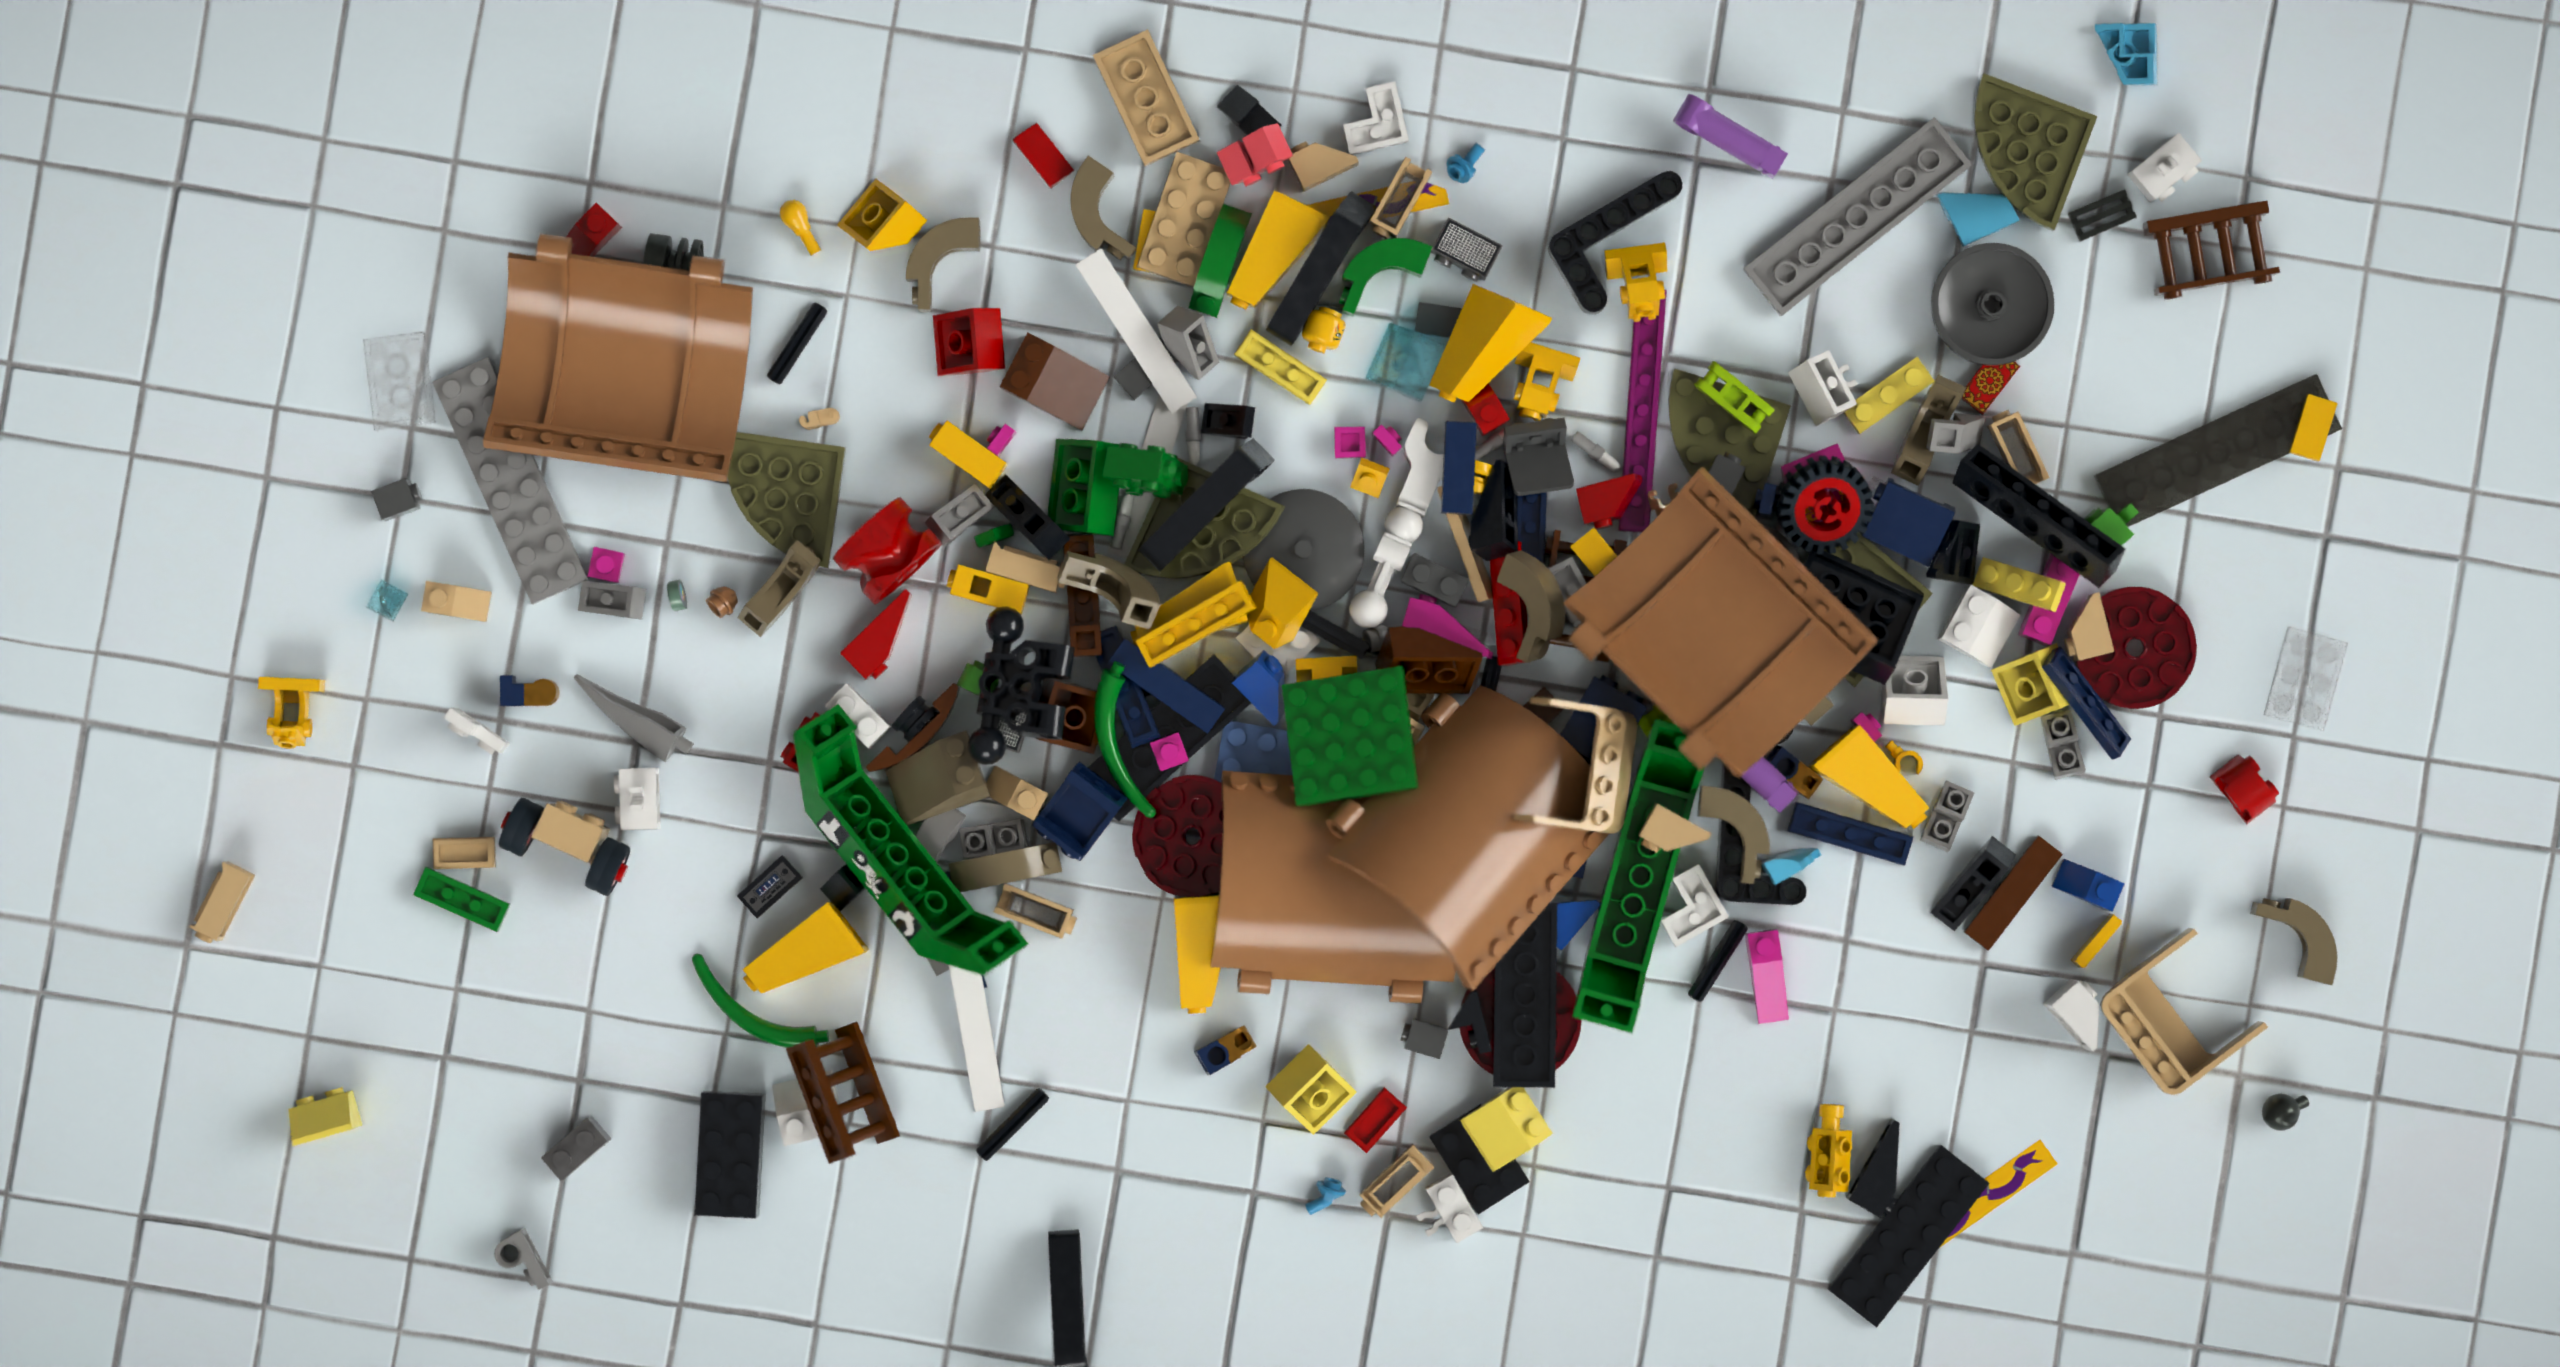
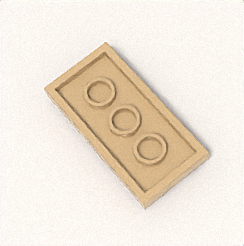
M1148 30L1093 55L1144 166L1150 165L1200 141Z
M1180 152L1175 153L1137 268L1194 288L1207 245L1230 186V181L1224 168Z

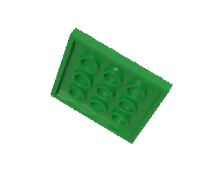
M1402 666L1282 685L1296 806L1302 807L1419 789L1405 674Z

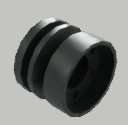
M650 233L646 243L643 264L690 271L693 255L704 257L703 241L694 239L691 250L688 252V239L682 238L676 251L673 250L671 236Z

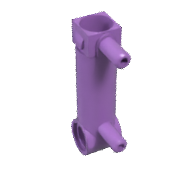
M1692 94L1687 95L1673 119V122L1682 129L1702 137L1760 171L1762 175H1767L1772 179L1788 155L1779 146H1774L1772 143L1714 110L1710 104Z
M1764 757L1740 776L1779 813L1798 795V790L1793 786L1792 782H1788L1786 777Z

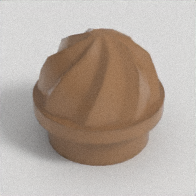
M723 586L713 589L710 592V596L706 599V603L716 616L722 618L726 614L731 615L738 600L734 590Z

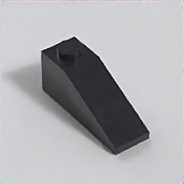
M1502 459L1495 461L1470 522L1471 535H1469L1468 541L1471 551L1485 561L1501 558L1508 553L1518 551L1517 495L1513 491L1507 463Z
M1006 474L985 494L989 501L1048 560L1070 540L1067 534Z
M1991 836L1930 913L1955 931L2010 869L2016 854L1995 837Z
M1892 1118L1846 1196L1848 1200L1880 1218L1883 1213L1887 1215L1890 1213L1897 1200L1893 1196L1896 1192L1900 1123Z

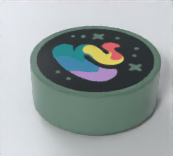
M681 580L668 582L667 594L672 609L674 611L687 609L686 594Z

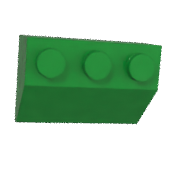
M1056 439L1047 515L1064 532L1114 536L1119 488L1112 486L1113 482L1103 477V470L1108 446L1119 447L1120 444L1098 440Z

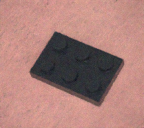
M1481 1104L1429 1136L1478 1214L1530 1182L1516 1159L1492 1172L1463 1127L1460 1120L1480 1107Z

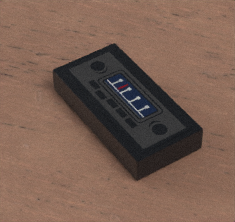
M782 855L740 892L737 897L758 919L803 877Z

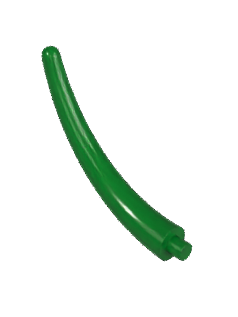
M1114 661L1111 669H1103L1101 681L1096 690L1094 720L1097 740L1104 761L1122 792L1141 813L1148 818H1153L1156 815V810L1131 779L1117 745L1115 708L1119 692L1125 681V678L1121 675L1125 666Z
M698 953L693 955L692 963L711 998L734 1023L746 1032L767 1043L784 1048L810 1039L814 1040L816 1047L819 1046V1043L829 1042L828 1030L817 1031L815 1025L807 1027L784 1026L769 1022L749 1012L723 989L710 971L703 956Z

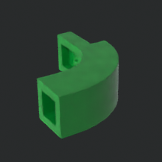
M1223 204L1195 281L1189 309L1217 318L1252 213Z
M1391 238L1376 242L1363 249L1349 263L1342 276V280L1352 284L1351 288L1345 286L1339 304L1344 305L1342 313L1354 317L1366 284L1374 275L1381 271L1397 269L1421 278L1433 246L1413 239Z

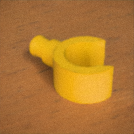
M1893 740L1885 746L1895 759L1894 766L1899 772L1901 768L1900 761L1907 755L1912 756L1916 760V774L1921 772L1923 761L1918 753L1904 751Z

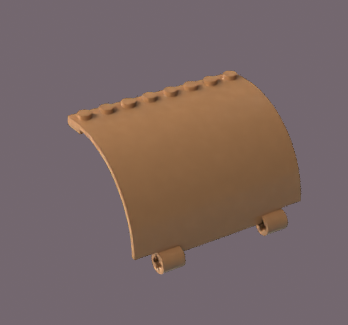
M548 234L539 235L536 256L509 253L508 292L503 346L493 405L483 438V448L727 482L746 377L753 287L722 283L725 261L722 259L693 255L690 271L571 254L572 238Z
M1703 467L1693 475L1671 503L1626 549L1593 579L1563 602L1582 622L1568 640L1590 661L1603 651L1688 736L1678 749L1700 771L1717 756L1738 778L1755 765L1798 725L1879 641Z
M1481 685L1462 706L1452 696L1441 693L1421 715L1422 721L1429 728V731L1414 746L1419 789L1369 796L1361 806L1351 799H1345L1326 820L1328 829L1338 838L1342 839L1328 854L1330 860L1340 863L1366 877L1411 912L1444 948L1453 961V968L1465 988L1471 990L1477 987L1609 835V833L1514 820L1515 813L1573 822L1580 821L1584 816L1591 766L1559 733L1538 716L1510 698Z
M1222 771V865L1211 967L1238 969V993L1269 994L1271 979L1389 986V1002L1421 1004L1423 980L1454 982L1456 972L1453 968V961L1435 937L1411 912L1366 877L1340 863L1330 860L1328 854L1342 839L1338 838L1328 829L1326 820L1344 800L1298 807L1295 800L1293 775ZM1369 796L1351 800L1361 806Z

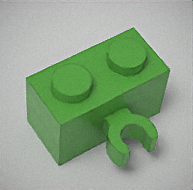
M2130 503L2118 514L2110 507L2103 510L2097 508L2092 510L2083 519L2122 546L2134 536V533L2125 524L2136 516L2139 511Z

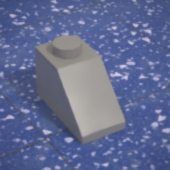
M1177 306L1157 323L1165 347L1195 379L1200 380L1219 363L1202 314Z

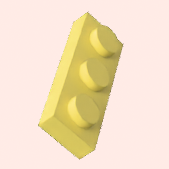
M1916 357L1857 398V405L1844 412L1857 433L1861 434L1932 384L1934 379L1919 358Z
M1985 557L1982 558L1973 582V586L1978 589L2052 612H2056L2066 585L2062 581Z

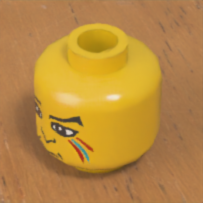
M1320 306L1319 310H1312L1302 331V337L1309 342V349L1325 354L1326 349L1335 350L1338 348L1346 328L1344 320L1341 319V313Z

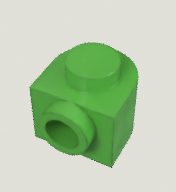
M977 660L974 661L973 665L967 663L956 685L979 696V679L982 675L984 664ZM1000 679L992 682L990 686L991 692L995 691Z

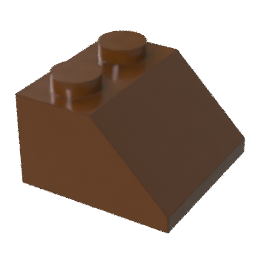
M1043 679L1042 696L1038 703L1065 707L1066 714L1062 739H1036L1095 754L1098 743L1094 720L1096 690L1060 679Z

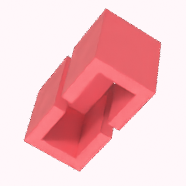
M1278 123L1261 127L1243 137V142L1240 140L1216 152L1231 185L1244 183L1245 187L1262 179L1260 174L1265 171L1271 174L1284 168L1283 162L1293 157Z

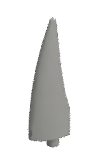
M578 674L575 675L574 679L615 724L662 761L667 762L676 747L687 754L692 749L694 743L683 737L687 728L663 713L642 707L617 696Z

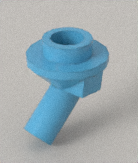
M1475 143L1464 158L1458 154L1451 156L1446 164L1450 178L1459 183H1467L1475 174L1476 169L1473 165L1485 149L1478 143Z
M1325 1177L1324 1181H1318L1316 1185L1322 1196L1305 1204L1310 1215L1332 1204L1333 1200L1346 1194V1190L1341 1187L1342 1182L1330 1177Z

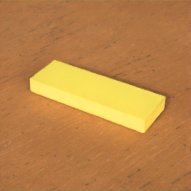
M1252 329L1234 354L1308 405L1312 404L1327 381L1326 378Z

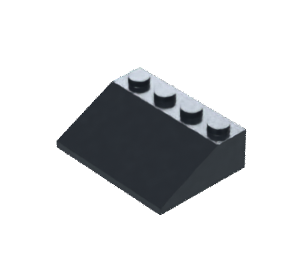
M1812 549L1803 566L1879 640L1856 664L1852 671L1885 685L1896 668L1924 596L1826 551L1823 554H1816L1814 549Z

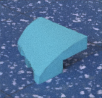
M2095 24V31L2102 40L2123 85H2157V24Z
M1941 193L1937 195L1948 221H1951L1963 247L2019 221L2010 201L2002 194Z
M1802 848L1782 852L1763 860L1762 870L1768 874L1772 883L1776 885L1806 868L1814 859L1820 857L1821 853L1818 848Z

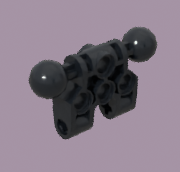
M1008 606L996 608L989 614L986 620V631L989 638L993 640L992 652L985 653L984 668L979 679L980 692L976 713L982 716L981 727L971 734L968 741V751L971 758L982 765L996 763L1004 756L1006 751V740L999 731L1000 719H1003L1009 728L1019 736L1060 740L1063 735L1066 708L1058 705L1038 703L1042 696L1041 682L1043 679H1071L1075 648L1063 644L1025 640L1010 653L1011 644L1018 640L1023 633L1024 622L1021 614L1016 609ZM1030 652H1035L1034 662L1030 665H1025V656ZM996 679H1001L1002 685L1000 689L996 692H991L990 686L992 682ZM1026 682H1030V691L1025 695H1020L1021 686ZM1021 712H1026V721L1016 726V716Z

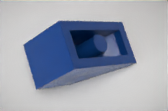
M1263 650L1238 672L1232 684L1275 726L1279 723L1285 712L1282 685L1285 684V671L1276 657L1269 655Z
M2063 859L2051 887L2101 909L2113 912L2125 883Z
M1597 900L1557 903L1558 949L1561 951L1599 908L1601 903Z

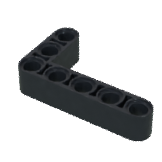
M1666 171L1552 237L1548 245L1549 255L1584 313L1588 315L1600 313L1607 303V294L1583 252L1678 197L1683 183L1677 173ZM1664 179L1672 180L1676 185V191L1672 194L1662 192L1660 182ZM1638 194L1646 195L1650 201L1649 207L1646 209L1637 208L1633 202L1634 196ZM1612 209L1619 210L1623 214V222L1617 225L1610 223L1607 219V212ZM1590 224L1594 226L1597 230V236L1591 240L1583 238L1580 232L1583 225ZM1557 240L1568 241L1571 251L1566 255L1558 254L1554 249V243ZM1573 266L1582 267L1586 272V278L1582 281L1573 280L1569 275L1570 268ZM1589 292L1597 293L1601 298L1600 306L1596 308L1589 307L1585 303V295Z
M1352 191L1348 194L1320 235L1268 324L1267 332L1290 346L1294 344L1304 328L1310 313L1315 309L1352 244L1367 226L1377 206Z
M1254 438L1240 446L1162 524L1138 551L1159 572L1163 570L1246 485L1259 477L1275 459Z
M1722 763L1721 788L1730 790L1733 787L1741 789L1743 798L1750 803L1751 786L1741 777L1738 778ZM1719 819L1715 887L1720 898L1731 902L1796 905L1804 900L1807 893L1806 886L1798 878L1789 877L1776 885L1772 883L1769 876L1761 875L1760 878H1755L1754 884L1763 880L1769 886V892L1763 898H1758L1753 893L1754 884L1740 883L1742 841L1739 833L1737 835H1730L1726 830L1727 822ZM1730 848L1736 849L1740 854V860L1734 866H1729L1724 860V854ZM1728 879H1734L1738 883V892L1733 896L1725 895L1722 889L1723 883ZM1790 882L1796 883L1799 887V895L1793 900L1787 899L1783 891L1786 884Z
M1079 1229L1048 1231L1054 1367H1088L1085 1350Z

